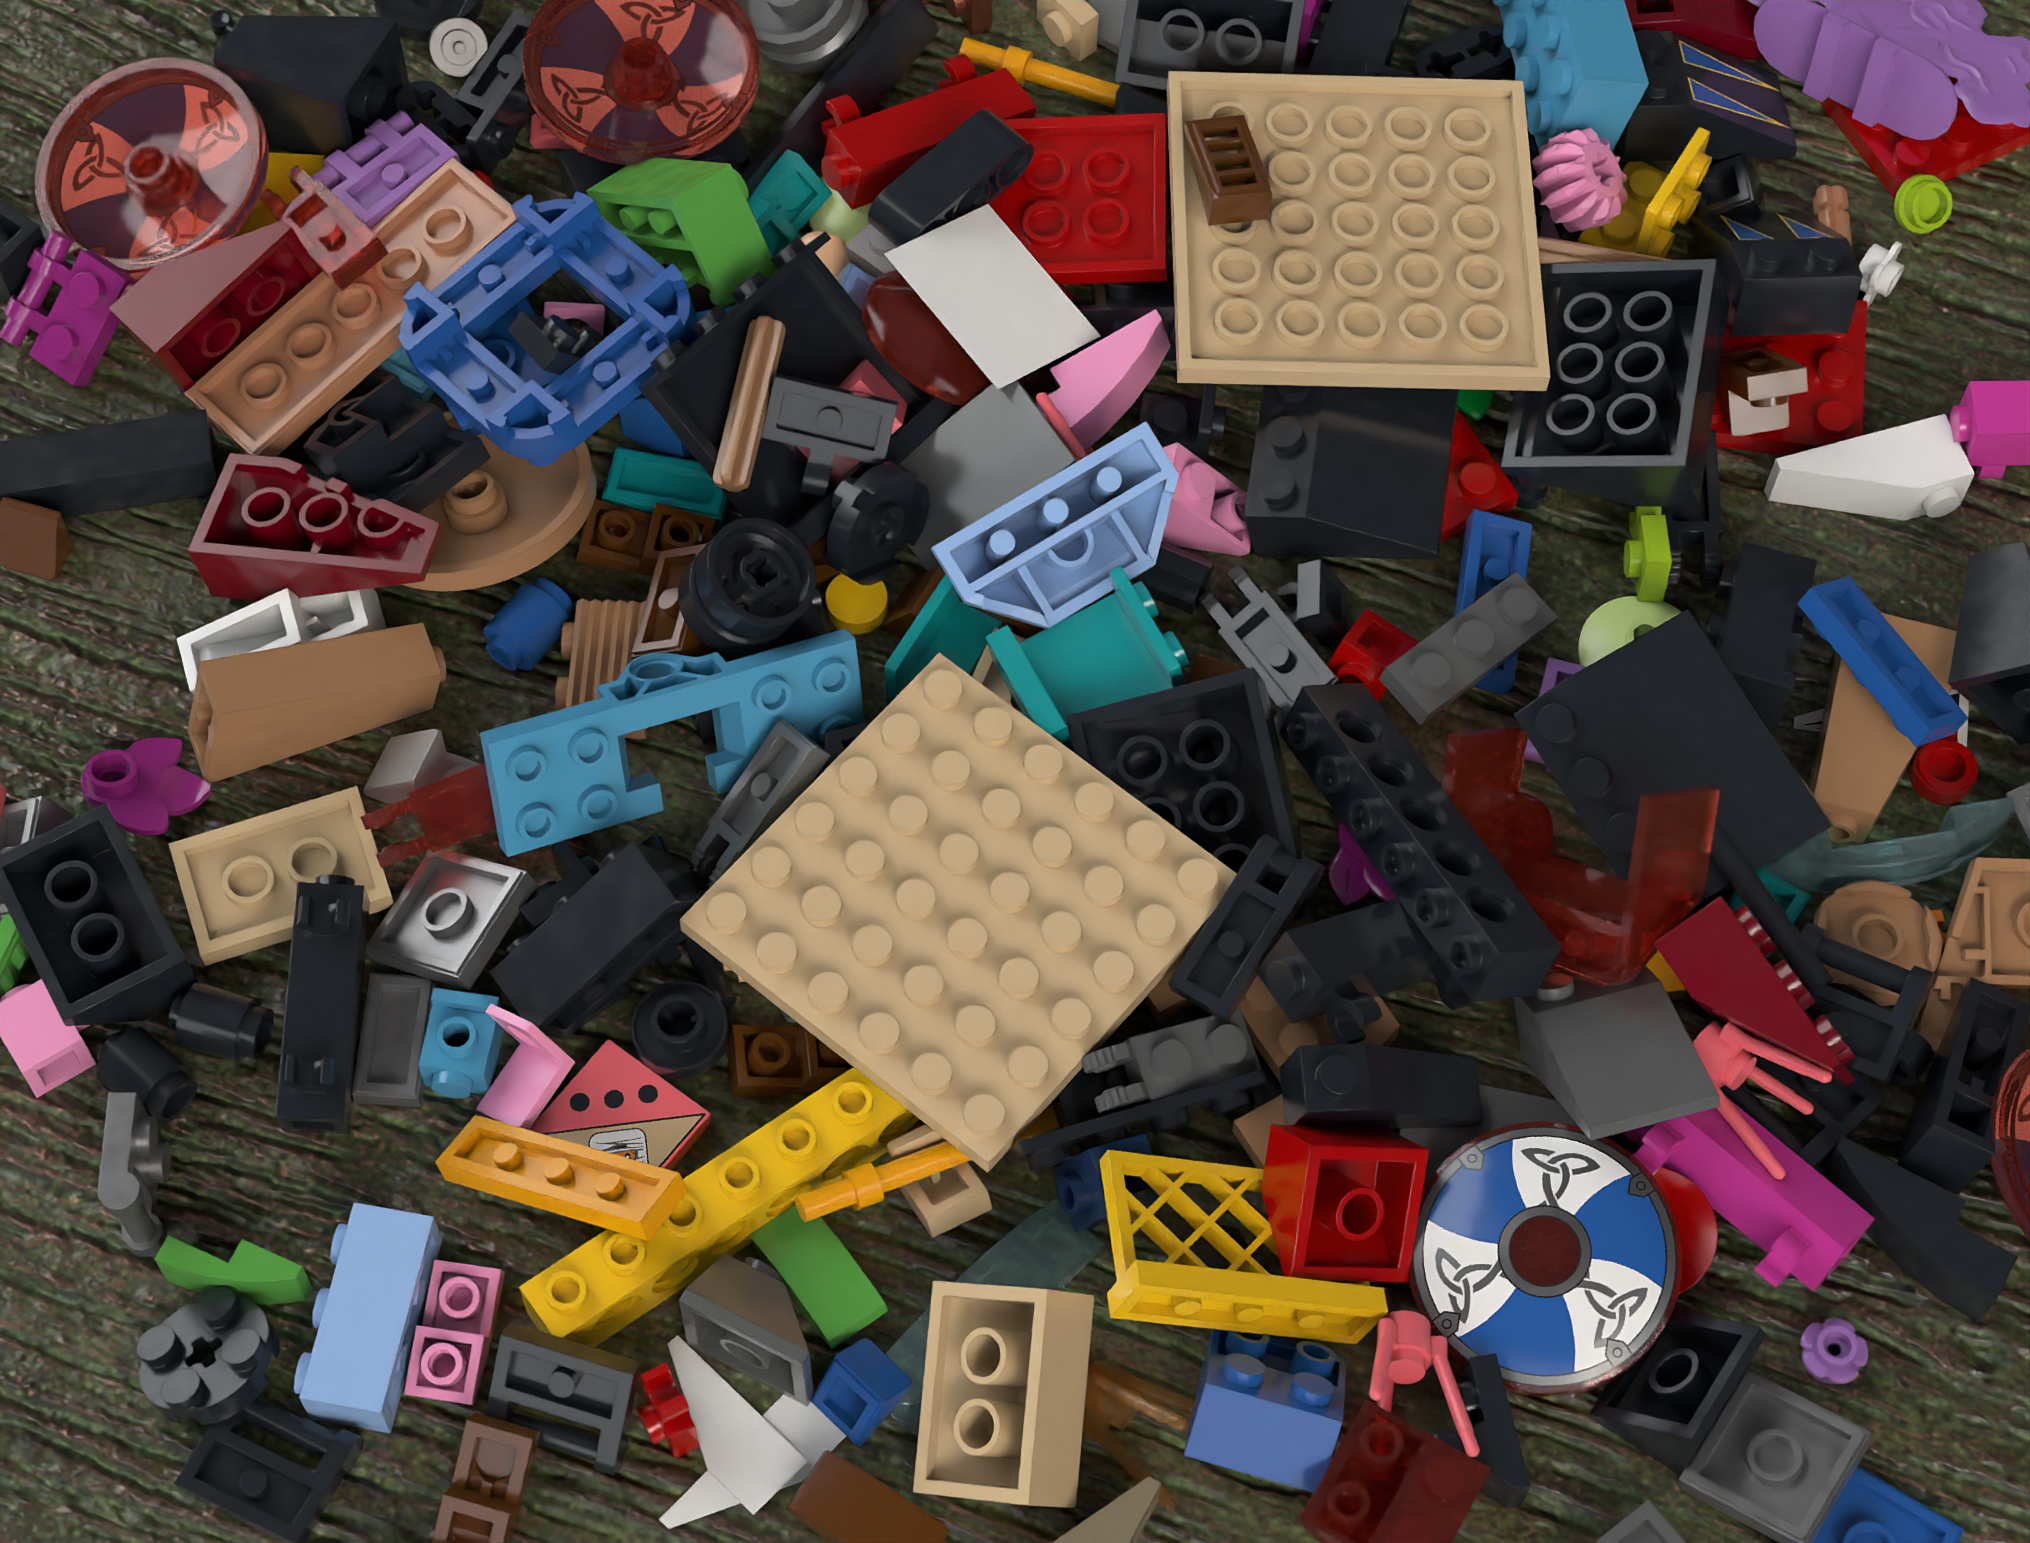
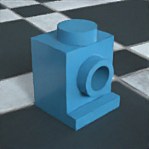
M433 988L431 996L432 1009L418 1064L424 1085L431 1087L437 1094L449 1098H467L470 1096V1093L485 1095L493 1084L505 1031L485 1011L490 1004L502 1008L500 999L497 996ZM449 1040L466 1042L460 1047L448 1045Z

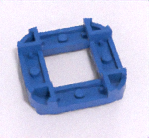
M578 191L574 194L573 199H553L535 204L532 195H529L511 206L517 220L514 225L431 292L417 281L403 297L407 309L401 320L398 338L418 377L496 446L510 455L525 458L529 463L538 467L554 463L561 454L577 447L642 393L638 387L656 373L650 362L658 354L678 339L686 347L697 338L690 328L698 321L697 313L684 277L673 263L667 268L663 267L600 215L594 199ZM562 268L626 322L543 389L533 379L527 383L480 344L475 337Z

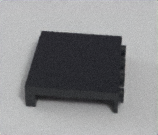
M826 231L806 245L798 236L770 259L777 268L766 278L758 270L735 288L730 294L737 303L727 312L720 305H717L693 324L690 328L697 338L686 347L678 339L658 354L650 362L656 373L638 387L712 479L749 324L759 316H770L772 319L781 321L785 325L786 334L776 373L839 387L859 363L867 359L908 403L903 425L890 436L885 462L893 461L900 464L934 433L940 425L963 406V403L949 386L932 396L927 394L815 252L831 239ZM761 438L750 485L739 493L729 492L723 488L720 489L744 518H762L780 524L792 532L808 549L830 528L831 521L836 512L832 507V497L838 485L847 477H854L858 480L866 471L877 464L861 461L836 483L831 484L829 482L825 497L801 492L808 458L796 445Z

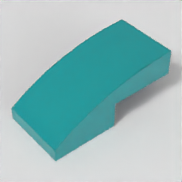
M788 149L769 170L748 200V204L772 257L798 236L801 238L798 234L800 229L832 195L830 189L803 158Z

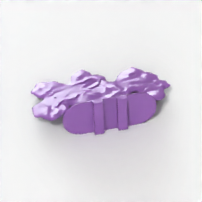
M1749 0V2L1759 7L1754 18V36L1758 49L1767 62L1783 75L1803 84L1802 93L1820 102L1830 98L1854 110L1852 118L1871 128L1876 123H1879L1903 136L1916 140L1935 139L1947 132L1955 120L1958 103L1957 97L1964 102L1970 115L1982 124L2004 125L2013 123L2019 127L2027 128L2030 126V91L2026 87V84L2030 83V40L2022 36H1989L1983 33L1981 26L1984 24V19L1988 14L1978 0ZM1813 1L1820 2V3H1822L1825 7H1823V6H1821V5H1819V4H1817V3H1815V2H1813ZM1948 77L1957 78L1958 82L1953 85Z

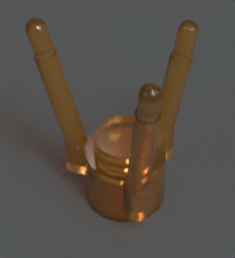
M1096 1360L1089 1366L1087 1373L1085 1417L1083 1419L1082 1432L1098 1441L1138 1483L1148 1476L1157 1480L1109 1431V1428L1113 1425L1123 1430L1129 1424L1136 1411H1139L1179 1431H1185L1189 1427V1421L1165 1406L1191 1415L1194 1400L1143 1381L1120 1367L1115 1370L1104 1362ZM1161 1486L1158 1503L1165 1510L1173 1511L1176 1507V1501Z

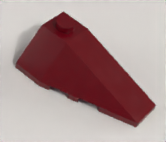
M230 453L188 548V553L212 597L259 601L288 588L298 598L423 582L444 530L439 522L380 498L372 501L353 493L347 483L333 477L327 482L308 474L302 464L288 458Z

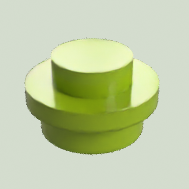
M1927 174L1914 175L1901 185L1896 194L1894 202L1896 219L1901 227L1909 232L1918 234L1931 232L1942 226L1949 218L1953 205L1952 196L1939 178Z

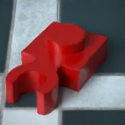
M667 1362L640 1374L641 1379L639 1381L645 1403L635 1407L652 1444L655 1445L665 1440L674 1459L699 1448L696 1427L688 1413V1403L683 1393L680 1394Z

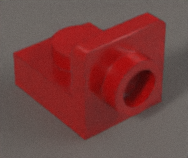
M1366 608L1342 639L1328 665L1343 684L1364 683L1379 703L1387 688L1378 678L1387 666L1416 646L1419 641Z

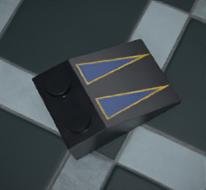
M1644 29L1634 32L1649 85L1618 140L1622 162L1678 160L1699 127L1711 132L1704 154L1711 156L1712 159H1728L1744 153L1747 158L1796 157L1797 144L1777 73L1673 31Z
M1805 212L1691 215L1689 227L1701 259H1717L1729 298L1726 326L1730 337L1848 333L1863 275L1846 237Z

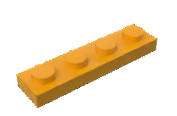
M475 1115L435 1162L446 1181L646 1241L651 1240L688 1193L679 1172Z

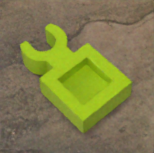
M1635 506V512H1629V530L1633 540H1627L1625 543L1624 573L1625 577L1635 578L1638 602L1663 603L1672 558L1665 515H1661V507Z

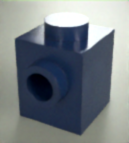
M1146 1133L1087 1149L1054 1168L1057 1178L1056 1194L1062 1210L1070 1217L1075 1233L1108 1224L1099 1160L1107 1150L1153 1155ZM1124 1175L1126 1189L1146 1208H1149L1160 1197L1141 1177Z

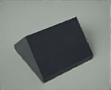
M1667 1308L1660 1325L1651 1338L1635 1355L1617 1368L1589 1415L1599 1425L1681 1476L1766 1337V1334L1760 1326Z

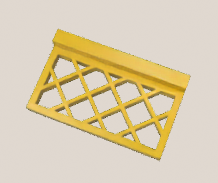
M1107 1150L1099 1160L1117 1282L1107 1292L1110 1318L1357 1344L1388 1313L1384 1288L1370 1286L1369 1281L1338 1283L1331 1282L1330 1280L1270 1275L1251 1257L1262 1243L1278 1257L1270 1223L1241 1197L1246 1190L1261 1192L1264 1169ZM1124 1175L1141 1177L1160 1197L1147 1209L1126 1189ZM1185 1183L1201 1184L1221 1205L1208 1216L1180 1188ZM1166 1202L1195 1229L1194 1233L1184 1243L1154 1216ZM1226 1210H1229L1257 1237L1246 1250L1216 1223ZM1139 1229L1169 1256L1164 1263L1136 1259L1133 1235ZM1203 1236L1231 1265L1227 1270L1209 1268L1189 1248Z

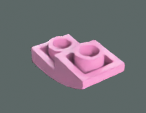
M434 1259L422 1326L416 1325L404 1395L474 1405L496 1322L505 1277L503 1270Z

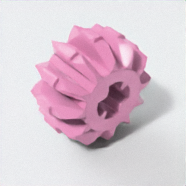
M1591 127L1584 130H1574L1569 133L1565 131L1550 138L1548 143L1540 146L1539 156L1532 160L1533 168L1538 175L1532 182L1540 190L1542 196L1540 205H1547L1554 224L1562 222L1564 228L1569 233L1578 230L1585 231L1591 227L1595 229L1609 223L1612 220L1611 218L1621 214V205L1628 201L1627 191L1622 185L1628 178L1620 170L1618 164L1620 156H1614L1610 150L1609 140L1606 137L1599 138Z

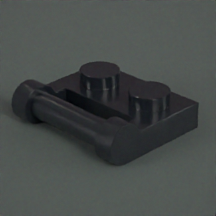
M1807 923L1801 935L1822 964L1899 994L1892 1012L1825 985L1820 990L1811 994L1816 1003L1806 1009V1012L1813 1021L1824 1014L1850 1048L1855 1058L1845 1064L1847 1068L1889 1084L1918 1013L1930 993L1935 973L1917 965H1914L1911 970L1828 938V930Z
M1749 1052L1757 1058L1755 1064L1757 1067L1794 1090L1795 1093L1813 1105V1112L1805 1115L1788 1103H1785L1817 1133L1807 1144L1743 1084L1735 1090H1731L1726 1085L1720 1087L1727 1098L1815 1170L1833 1153L1841 1137L1848 1138L1880 1108L1885 1099L1855 1070L1850 1068L1847 1069L1855 1078V1081L1848 1086L1833 1078L1828 1083H1822Z
M510 1322L500 1336L485 1415L541 1431L538 1445L595 1462V1470L616 1476L621 1468L629 1439L627 1433L642 1362ZM520 1404L601 1429V1433L597 1434L519 1410L517 1407Z
M261 1393L250 1405L234 1416L218 1423L209 1424L174 1484L180 1492L282 1543H306L342 1479L349 1474L357 1463L363 1450L364 1438L345 1429L339 1433L333 1432L262 1397ZM250 1421L322 1457V1460L315 1472H312L237 1435V1433L244 1424Z

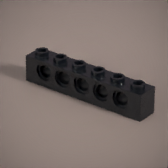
M1346 683L1302 686L1279 735L1470 1000L1478 1002L1535 995L1562 946L1365 684Z

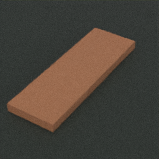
M452 157L184 393L197 410L206 409L210 422L245 454L277 457L402 345L398 335H400L402 317L407 309L403 299L407 291L419 281L431 292L514 225L517 220L511 208L512 205Z

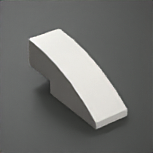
M286 588L177 638L189 690L194 694L200 661L387 628L377 592L373 588L298 598L292 591Z

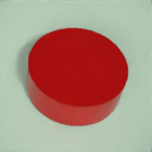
M1939 739L1923 745L1918 750L1910 766L1909 776L1913 788L1921 797L1935 804L1950 805L1963 800L1968 795L1977 779L1978 765L1974 755L1963 744L1950 739Z

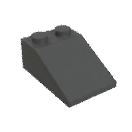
M1637 956L1607 957L1597 962L1595 967L1572 973L1548 972L1535 995L1513 998L1523 1061L1590 1140L1720 1107L1719 1094L1661 981Z

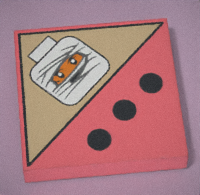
M607 1039L536 1120L530 1130L672 1170L710 1126L712 1118L711 1113L611 1040Z

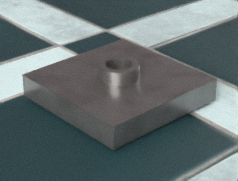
M431 846L368 942L366 953L375 963L470 990L519 914V908L526 903L537 883L527 871Z
M1746 1368L1678 1479L1679 1489L1779 1543H1813L1871 1444L1872 1432Z

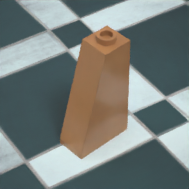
M1881 613L1949 694L1953 688L1948 684L1957 631ZM1836 651L1809 789L1833 823V826L1821 833L1820 836L1836 843L1852 841L1864 844L1918 747H1915L1908 737L1896 729L1890 715L1870 691L1858 683L1853 676L1851 668Z
M422 622L200 661L187 732L203 779L208 783L217 782L433 709L439 684L446 680L444 655L438 645H431Z

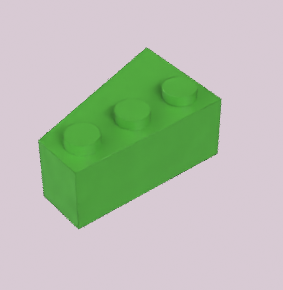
M642 156L586 190L588 196L595 200L599 213L604 219L661 265L665 263L670 266L673 263L684 277L688 289L697 283L708 288L711 291L709 294L711 302L715 305H720L722 308L736 301L730 293L755 272L760 270L766 278L777 269L770 260L772 255L747 202L749 192L746 183L740 174L732 168L731 164Z

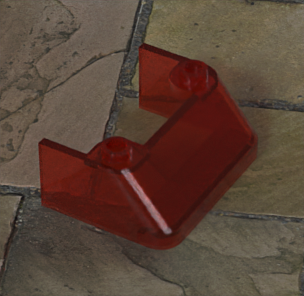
M1522 727L1449 733L1442 788L1562 946L1550 969L1600 987L1632 981L1657 953L1658 949L1653 942L1681 924L1699 903L1704 894L1720 790L1712 787L1641 795L1627 881L1551 854L1554 827L1547 806L1540 799L1519 792L1527 735Z

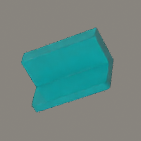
M946 574L885 665L886 702L889 704L938 653H941L972 676L987 645L985 637L991 634L994 628H1002L1001 621L959 601V595Z

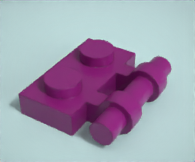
M51 229L43 247H35L27 265L31 268V271L19 295H12L4 310L5 315L8 317L0 331V337L10 344L21 346L31 328L39 335L29 356L71 385L87 387L119 324V320L109 308L121 297L125 288L136 281V279L93 251L81 250L74 265L65 260V257L74 240L61 231ZM53 281L63 287L51 311L48 312L41 305Z

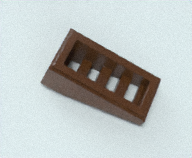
M1244 115L1185 121L1184 132L1208 226L1268 219L1272 191L1267 173ZM1233 135V138L1218 139L1210 141H1205L1204 139L1210 137ZM1237 149V153L1217 156L1210 155V152ZM1240 165L1242 168L1235 170L1216 171V168ZM1245 181V185L1222 186L1224 183Z

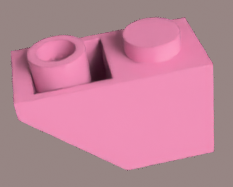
M1178 442L1163 447L1179 477L1172 497L1162 541L1173 546L1243 556L1249 554L1251 538L1244 518L1247 493Z

